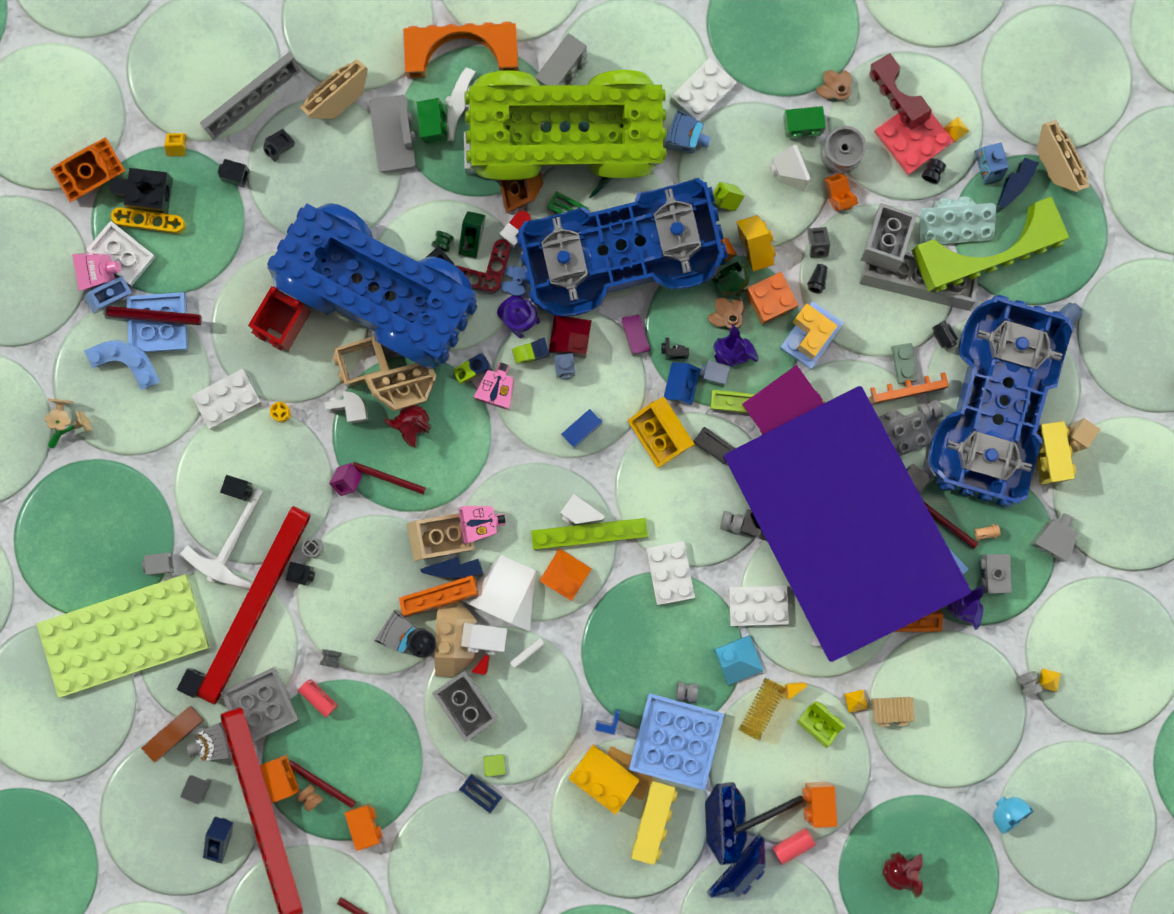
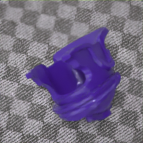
M513 295L508 297L497 310V315L504 322V325L520 339L524 337L521 332L528 331L535 323L537 325L540 323L534 305L529 300H523L521 296Z
M735 325L731 326L732 328L729 330L727 337L717 338L714 343V357L717 363L734 367L748 362V360L757 362L759 359L753 344L746 338L742 339L740 331Z
M982 585L971 590L969 595L946 606V609L953 617L967 623L970 622L975 630L979 629L984 607L980 603V597L984 594V586Z

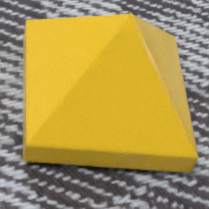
M959 117L943 127L954 143L969 132V129Z
M1042 668L1038 683L1042 685L1043 689L1057 692L1061 673Z
M863 689L844 694L849 713L868 709Z

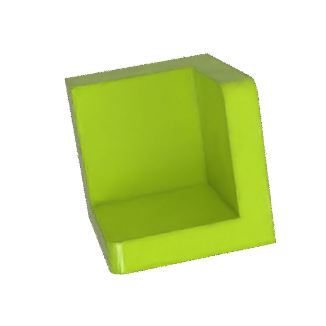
M721 181L713 192L715 203L720 208L732 211L738 209L745 197L736 185Z

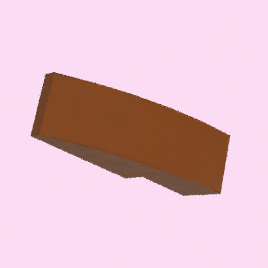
M190 706L158 732L141 749L154 763L158 762L202 723L204 719Z

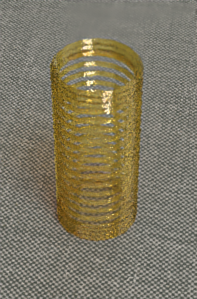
M764 678L762 681L764 684H761L763 687H759L761 690H758L759 693H756L758 696H755L756 699H753L754 702H751L752 705L750 707L752 709L749 708L750 712H747L749 715H745L747 718H743L745 721H742L743 724H740L738 728L741 732L758 741H761L762 732H765L764 729H767L764 725L768 726L766 722L770 723L767 719L771 720L769 716H773L771 713H775L773 710H776V708L773 706L778 707L775 703L779 704L778 701H781L780 698H783L780 694L784 695L786 692V688L767 678Z

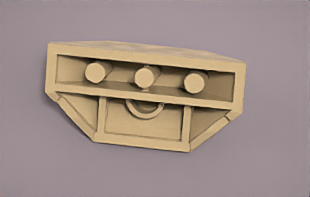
M356 59L352 63L337 69L309 93L304 104L300 107L301 110L310 118L335 119L363 95L368 71L367 67Z
M1056 120L1044 123L1041 129L1037 152L1048 172L1049 178L1054 184L1075 192L1090 187L1086 169L1070 137Z
M418 363L366 376L365 380L372 395L391 410L396 411L424 403L437 376L433 369L429 370Z
M461 601L439 607L437 610L434 655L435 676L455 677L475 659V652L467 651L468 647L461 646L464 623L476 624L477 619Z

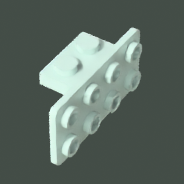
M960 197L959 200L942 198L940 201H934V207L922 208L920 210L919 243L922 244L933 239L940 244L993 240L995 235L996 205L994 203L976 204L970 197Z

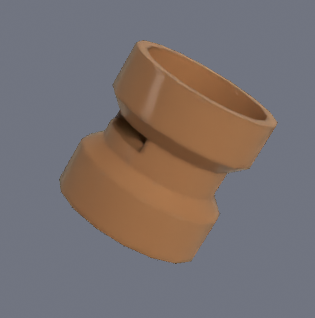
M312 784L296 797L299 802L304 803L307 812H310L324 800L321 795L315 793V788Z

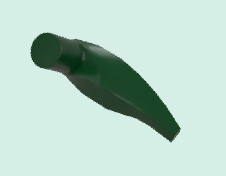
M602 177L589 198L591 199L613 178Z

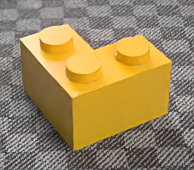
M758 215L736 221L738 235L745 246L747 262L752 271L774 265L773 257H776V253L771 245L773 235L771 230H767L765 221H761Z
M807 303L792 322L807 333L797 347V350L812 360L838 326Z

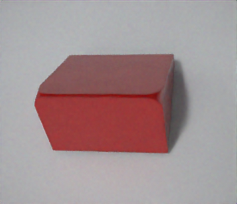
M486 654L471 672L486 675L490 656Z

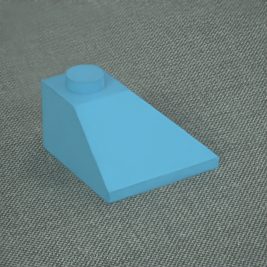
M750 635L714 648L727 685L764 671Z

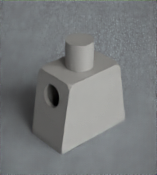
M1063 513L1059 521L1055 519L1048 520L1031 541L1030 545L1060 562H1068L1078 534L1077 531L1070 528L1074 518Z

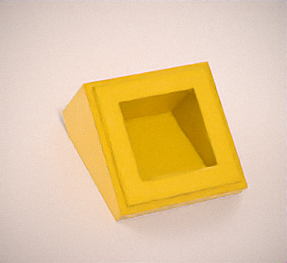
M167 133L164 144L167 156H185L186 133Z
M805 682L786 683V699L789 700L805 689L807 684Z

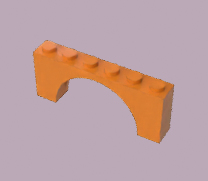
M505 21L501 24L486 22L482 25L466 23L464 26L447 24L443 27L428 25L421 28L418 26L403 28L405 73L407 78H426V68L432 54L441 45L455 39H471L483 44L495 56L500 71H518L516 23Z

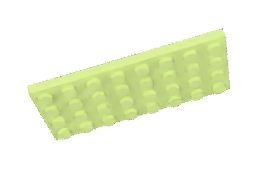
M187 574L36 623L58 698L210 648Z

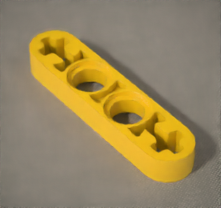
M117 207L111 212L112 221L122 227L180 234L186 228L185 221L178 215ZM122 213L125 217H129V220L121 218L119 221L116 217ZM137 215H143L144 221L141 224H135L134 222ZM157 217L163 220L159 227L153 225V221ZM178 220V222L181 225L177 226L175 229L173 225L167 224V221H169L170 223H176V221Z

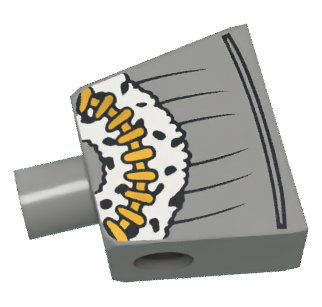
M222 722L196 733V742L187 745L189 756L200 754L202 761L232 758Z

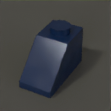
M214 817L205 834L203 858L222 864L232 835V821L226 818Z

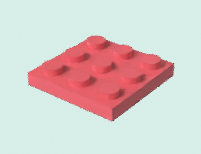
M932 112L929 120L911 130L902 123L900 115L897 113L874 131L907 175H910L929 161L930 158H933L954 142Z

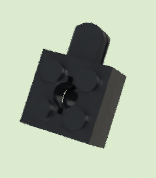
M129 168L128 179L113 178L110 181L109 189L116 197L125 198L124 205L129 209L168 214L173 178L168 172Z

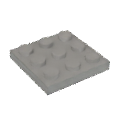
M276 667L270 668L221 692L229 711L239 707L242 708L253 742L300 720Z

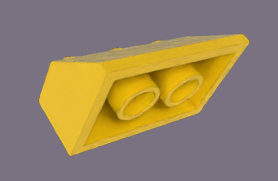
M664 396L651 402L627 420L657 468H660L695 445Z
M592 744L568 778L615 815L629 798L640 780L594 744Z

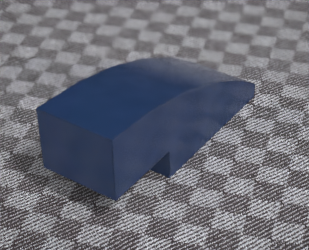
M1024 158L1019 163L1016 173L1011 172L1006 177L996 206L997 213L1007 207L1024 190L1033 177L1039 162Z
M458 557L420 569L421 573L443 578H465L484 574L479 559L461 564Z

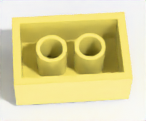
M1065 421L1039 425L1037 434L1043 440L1036 461L1040 485L1075 479L1076 468L1071 460L1073 451L1068 443L1069 429L1068 426H1065Z

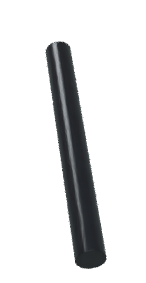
M801 795L733 827L735 834L742 833L804 803L803 797Z

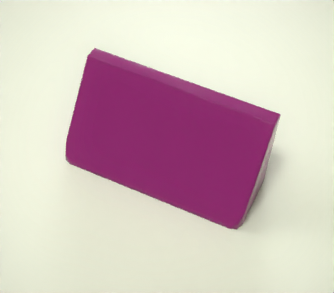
M640 315L621 318L632 356L650 351Z

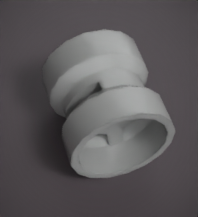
M937 399L931 400L928 404L922 403L917 406L918 411L924 413L926 422L930 421L931 418L943 417L942 407Z
M724 511L720 529L725 531L729 529L733 533L739 534L744 515H732L731 512Z
M308 538L302 543L301 549L307 557L317 558L322 555L324 546L320 540Z
M1035 671L1017 677L1019 684L1024 687L1022 691L1025 697L1037 694L1043 690L1042 685L1036 683L1037 674Z
M678 681L676 701L688 700L689 702L696 703L698 684L691 683L689 685Z

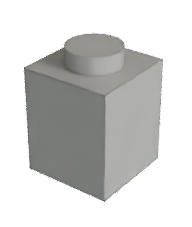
M172 553L145 555L142 561L143 571L146 572V575L173 573Z

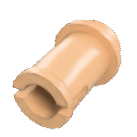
M991 524L989 527L974 529L977 541L992 537L997 539L1001 535L999 526Z

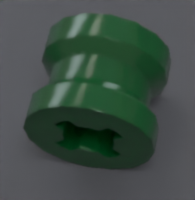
M437 230L435 233L436 239L432 241L431 246L434 248L439 246L444 252H449L450 242H453L454 237L446 232Z

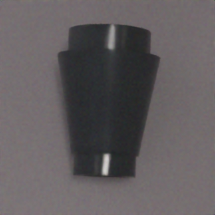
M817 264L807 283L809 291L820 294L826 289L828 269L826 265Z

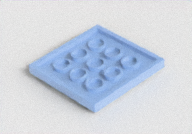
M648 693L629 770L705 791L724 713Z

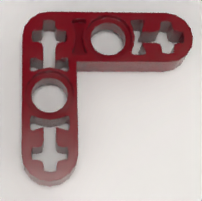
M499 239L494 243L486 273L458 265L454 266L463 273L467 272V278L471 275L479 277L478 283L471 284L472 289L492 294L496 293L501 287L504 270L510 255V244L504 239ZM504 244L507 250H503L502 258L494 257V255L499 256V249L497 247H501ZM494 262H500L502 264V269L500 271H494L492 269V264ZM482 277H485V282L489 283L495 280L497 286H493L490 289L488 284L483 283V287H481Z

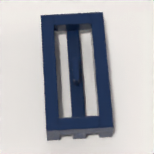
M472 773L459 789L489 813L493 811L502 799L501 795ZM473 780L474 782H476L483 789H485L487 792L493 795L496 798V800L494 801L492 798H490L488 795L482 792L479 788L473 785L470 781ZM466 786H469L492 805L490 807L468 791Z

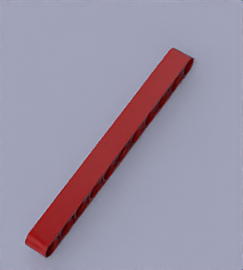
M292 506L197 692V697L213 705L218 702L221 692L226 687L310 520V513L295 506Z
M241 707L221 713L222 726L278 913L303 914L301 901L245 714Z

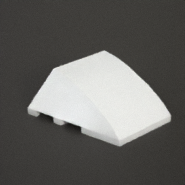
M500 555L476 581L478 596L462 601L530 631L536 570Z

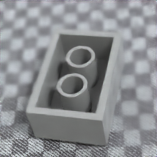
M568 33L535 77L539 85H571L576 79L577 75L575 74L579 69L582 70L587 64V45Z
M880 203L860 261L897 273L903 262L917 215Z
M467 670L432 693L465 742L499 719Z

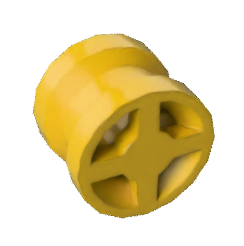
M275 402L270 407V415L278 422H286L291 417V409L283 402Z

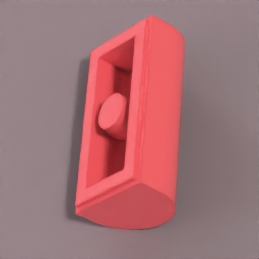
M312 679L306 681L298 689V692L325 718L338 707V704Z
M804 828L774 845L772 849L781 865H784L815 847L816 844L808 830Z

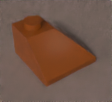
M541 171L533 178L499 180L506 213H510L535 200L543 185Z

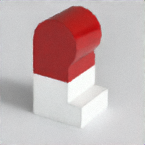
M517 212L499 234L500 238L508 241L514 249L518 246V229H521L525 221L531 220L528 212Z

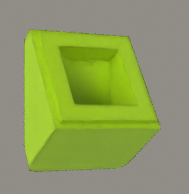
M504 754L484 756L485 777L505 774Z

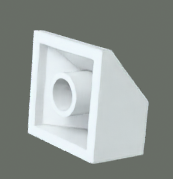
M797 145L791 146L772 158L769 168L771 174L776 176L777 181L801 191L806 189L811 178Z

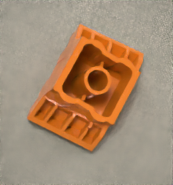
M106 137L50 168L69 202L76 200L125 172L124 167Z

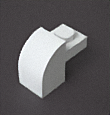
M344 391V399L341 400V397L330 398L329 402H325L328 412L346 410L347 422L349 424L369 421L367 407L364 401L355 393Z

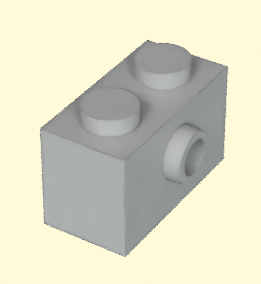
M1010 554L982 555V559L979 561V567L983 578L980 579V587L984 586V593H1012Z

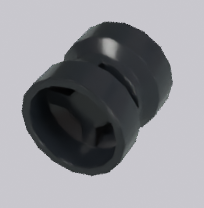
M930 158L927 163V169L923 171L921 177L929 183L938 184L941 179V173L946 169V164L938 159Z

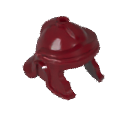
M415 405L401 409L399 415L394 417V419L385 418L384 420L389 427L399 430L402 433L403 440L413 448L416 447V434L418 432L423 435L425 432L429 434L431 425L428 424L430 420L428 414L422 407Z
M900 852L890 854L891 859L885 862L883 868V876L888 885L900 891L902 889L911 890L915 898L920 897L923 892V884L919 880V870H921L923 865L922 854L913 857L909 861Z

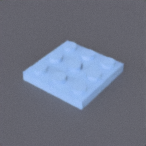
M184 292L126 296L127 308L186 313V294ZM127 319L128 344L134 347L137 346L144 353L188 350L187 324Z

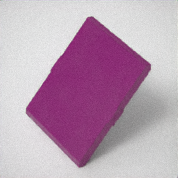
M796 365L742 403V405L763 435L824 404L821 395L814 390Z

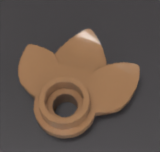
M832 70L825 71L823 74L825 84L816 89L817 93L825 99L847 100L851 95L850 85L852 77L850 73L846 70L840 74Z
M717 298L715 301L717 312L710 314L708 320L716 327L726 326L731 329V326L735 325L739 328L743 323V302L739 298L732 302L726 298ZM735 317L736 321L731 322L730 319Z

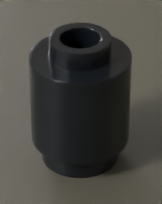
M945 320L932 327L933 335L941 348L945 347L948 350L957 345L956 340H958V337L951 325L947 324Z

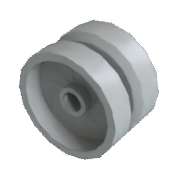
M841 126L832 130L821 149V158L824 165L834 173L844 174L854 170L866 153L865 137L859 130L850 126Z

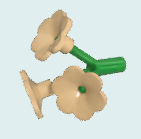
M48 398V401L56 404V409L51 410L50 414L45 416L47 427L55 429L48 443L50 448H55L61 435L73 429L83 427L86 432L92 431L91 422L83 411H77L78 421L65 429V426L70 425L71 420L68 418V413L64 411V405L73 404L74 401Z

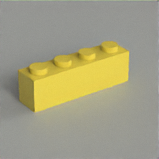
M651 779L631 859L655 865L656 860L659 861L662 852L659 846L661 841H665L667 830L664 829L666 821L670 822L672 810L669 809L671 802L675 803L677 797L674 785Z

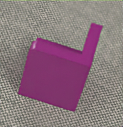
M348 463L336 468L329 484L340 496L355 492L362 474L352 463Z

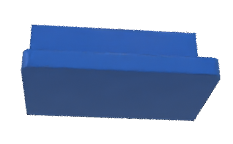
M673 362L664 393L665 399L692 405L701 369L689 363Z
M589 409L562 432L561 435L574 449L602 425L603 421L598 419Z
M615 708L612 723L596 720L595 731L615 735L620 713L619 709Z

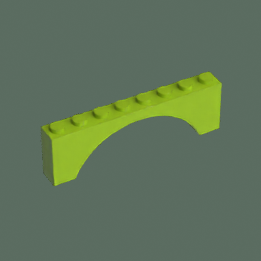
M1051 196L1037 201L1027 208L1026 223L1021 235L1008 250L1000 254L988 257L964 256L945 248L935 239L919 244L911 251L928 292L936 290L937 293L947 289V285L953 284V286L963 283V279L968 277L970 280L980 277L982 272L986 271L987 274L998 270V266L1008 267L1014 264V260L1024 261L1030 258L1033 253H1036V255L1043 254L1048 251L1047 248L1049 247L1053 249L1059 248L1064 245L1063 242L1069 236Z

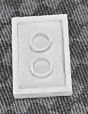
M709 58L671 96V99L690 117L700 122L736 86L737 82Z
M112 221L106 225L86 249L89 253L109 254L112 262L118 261L121 265V271L116 274L119 277L123 276L124 280L131 286L156 258Z
M243 368L191 395L210 430L262 403Z
M684 541L646 548L656 604L660 605L695 598Z
M787 586L728 587L730 626L789 624Z

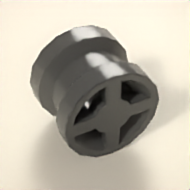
M322 649L323 659L320 661V665L339 668L338 660L342 652Z

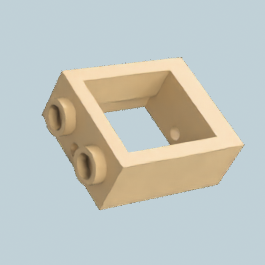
M375 336L334 348L335 354L333 359L335 365H339L341 370L338 376L341 384L345 383L347 387L366 382V376L390 370L383 345L375 341ZM373 346L381 370L350 380L343 355Z

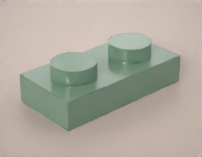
M912 343L892 346L898 384L905 383L906 380L911 382L917 381L918 377Z

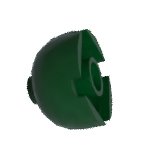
M741 261V264L735 262L719 271L721 275L718 278L714 276L711 279L717 290L723 295L735 294V296H739L746 291L745 287L750 281V272L744 261Z

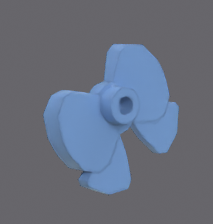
M513 265L508 266L504 273L512 277L513 281L502 282V290L514 296H523L525 294L523 282L526 279L525 273L527 269L524 267H514Z

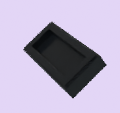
M703 427L693 441L694 444L722 464L726 462L724 455L735 449L706 427Z

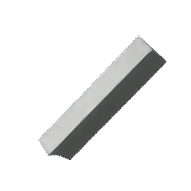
M288 52L200 122L202 128L213 140L301 71L292 54Z
M905 252L903 262L897 273L865 262L859 284L969 311L975 303L979 277L970 280L968 277L963 279V283L953 286V284L947 285V289L937 293L936 290L928 292L913 254Z

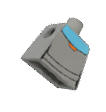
M394 610L374 642L404 654L408 649L406 646L408 634L413 629L418 628L406 617H403L398 610Z

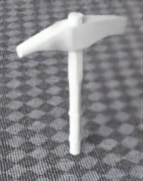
M467 67L460 75L451 97H446L445 105L448 106L447 123L449 127L447 141H454L458 122L465 111H468V105H465L464 93L468 91L476 71ZM542 122V123H541V125H540V128H541V129L544 128V123H545V122Z
M255 489L216 560L200 556L189 545L180 553L190 564L207 575V581L215 583L217 580L228 585L250 589L253 582L235 575L225 563L262 495V490Z

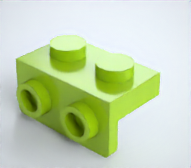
M818 701L808 705L796 722L825 748L829 747L838 733L846 727L839 717L830 713L826 706Z

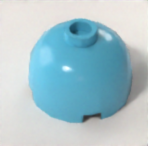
M1004 796L995 803L998 807L993 812V820L999 831L1005 834L1019 825L1024 818L1029 817L1034 811L1023 799L1019 797L1006 799Z

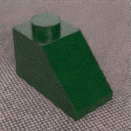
M467 211L462 222L459 255L477 258L486 215Z

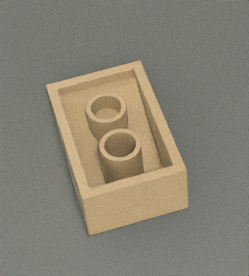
M459 513L407 523L413 561L475 550L474 542L468 544L463 542Z

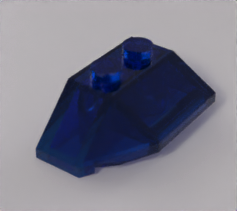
M734 782L718 783L705 801L706 841L720 865L738 863L739 856L747 841V830L736 835L733 827L746 821L745 799Z
M760 833L708 889L707 894L711 898L740 897L741 894L745 895L752 887L750 884L755 879L759 880L765 873L764 869L766 868L765 839Z

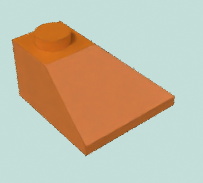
M559 548L539 581L572 601L592 568Z

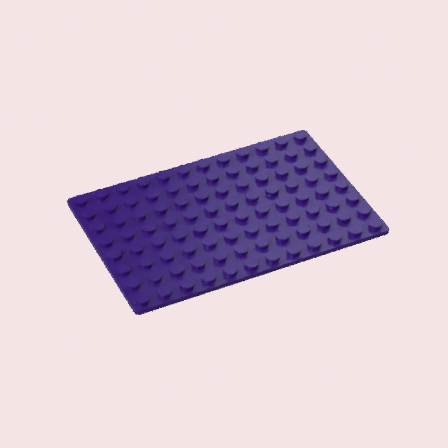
M857 386L724 455L736 482L830 662H834L971 593L968 583L862 386Z

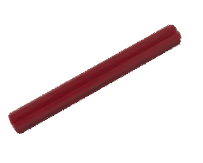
M113 306L106 308V316L113 318L201 325L202 316L199 314Z

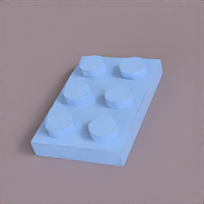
M813 301L810 303V306L838 325L812 360L797 350V347L807 333L796 325L780 347L781 350L810 370L844 323Z

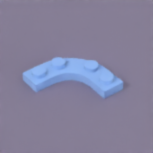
M110 340L84 350L92 368L114 360L126 364L133 372L141 390L160 382L151 361L137 346L134 347L122 340Z

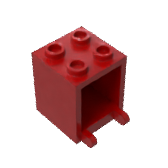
M271 286L248 326L252 329L251 333L264 342L268 339V343L280 351L283 348L289 351L311 311L299 300ZM271 328L282 334V337L278 339L267 331Z

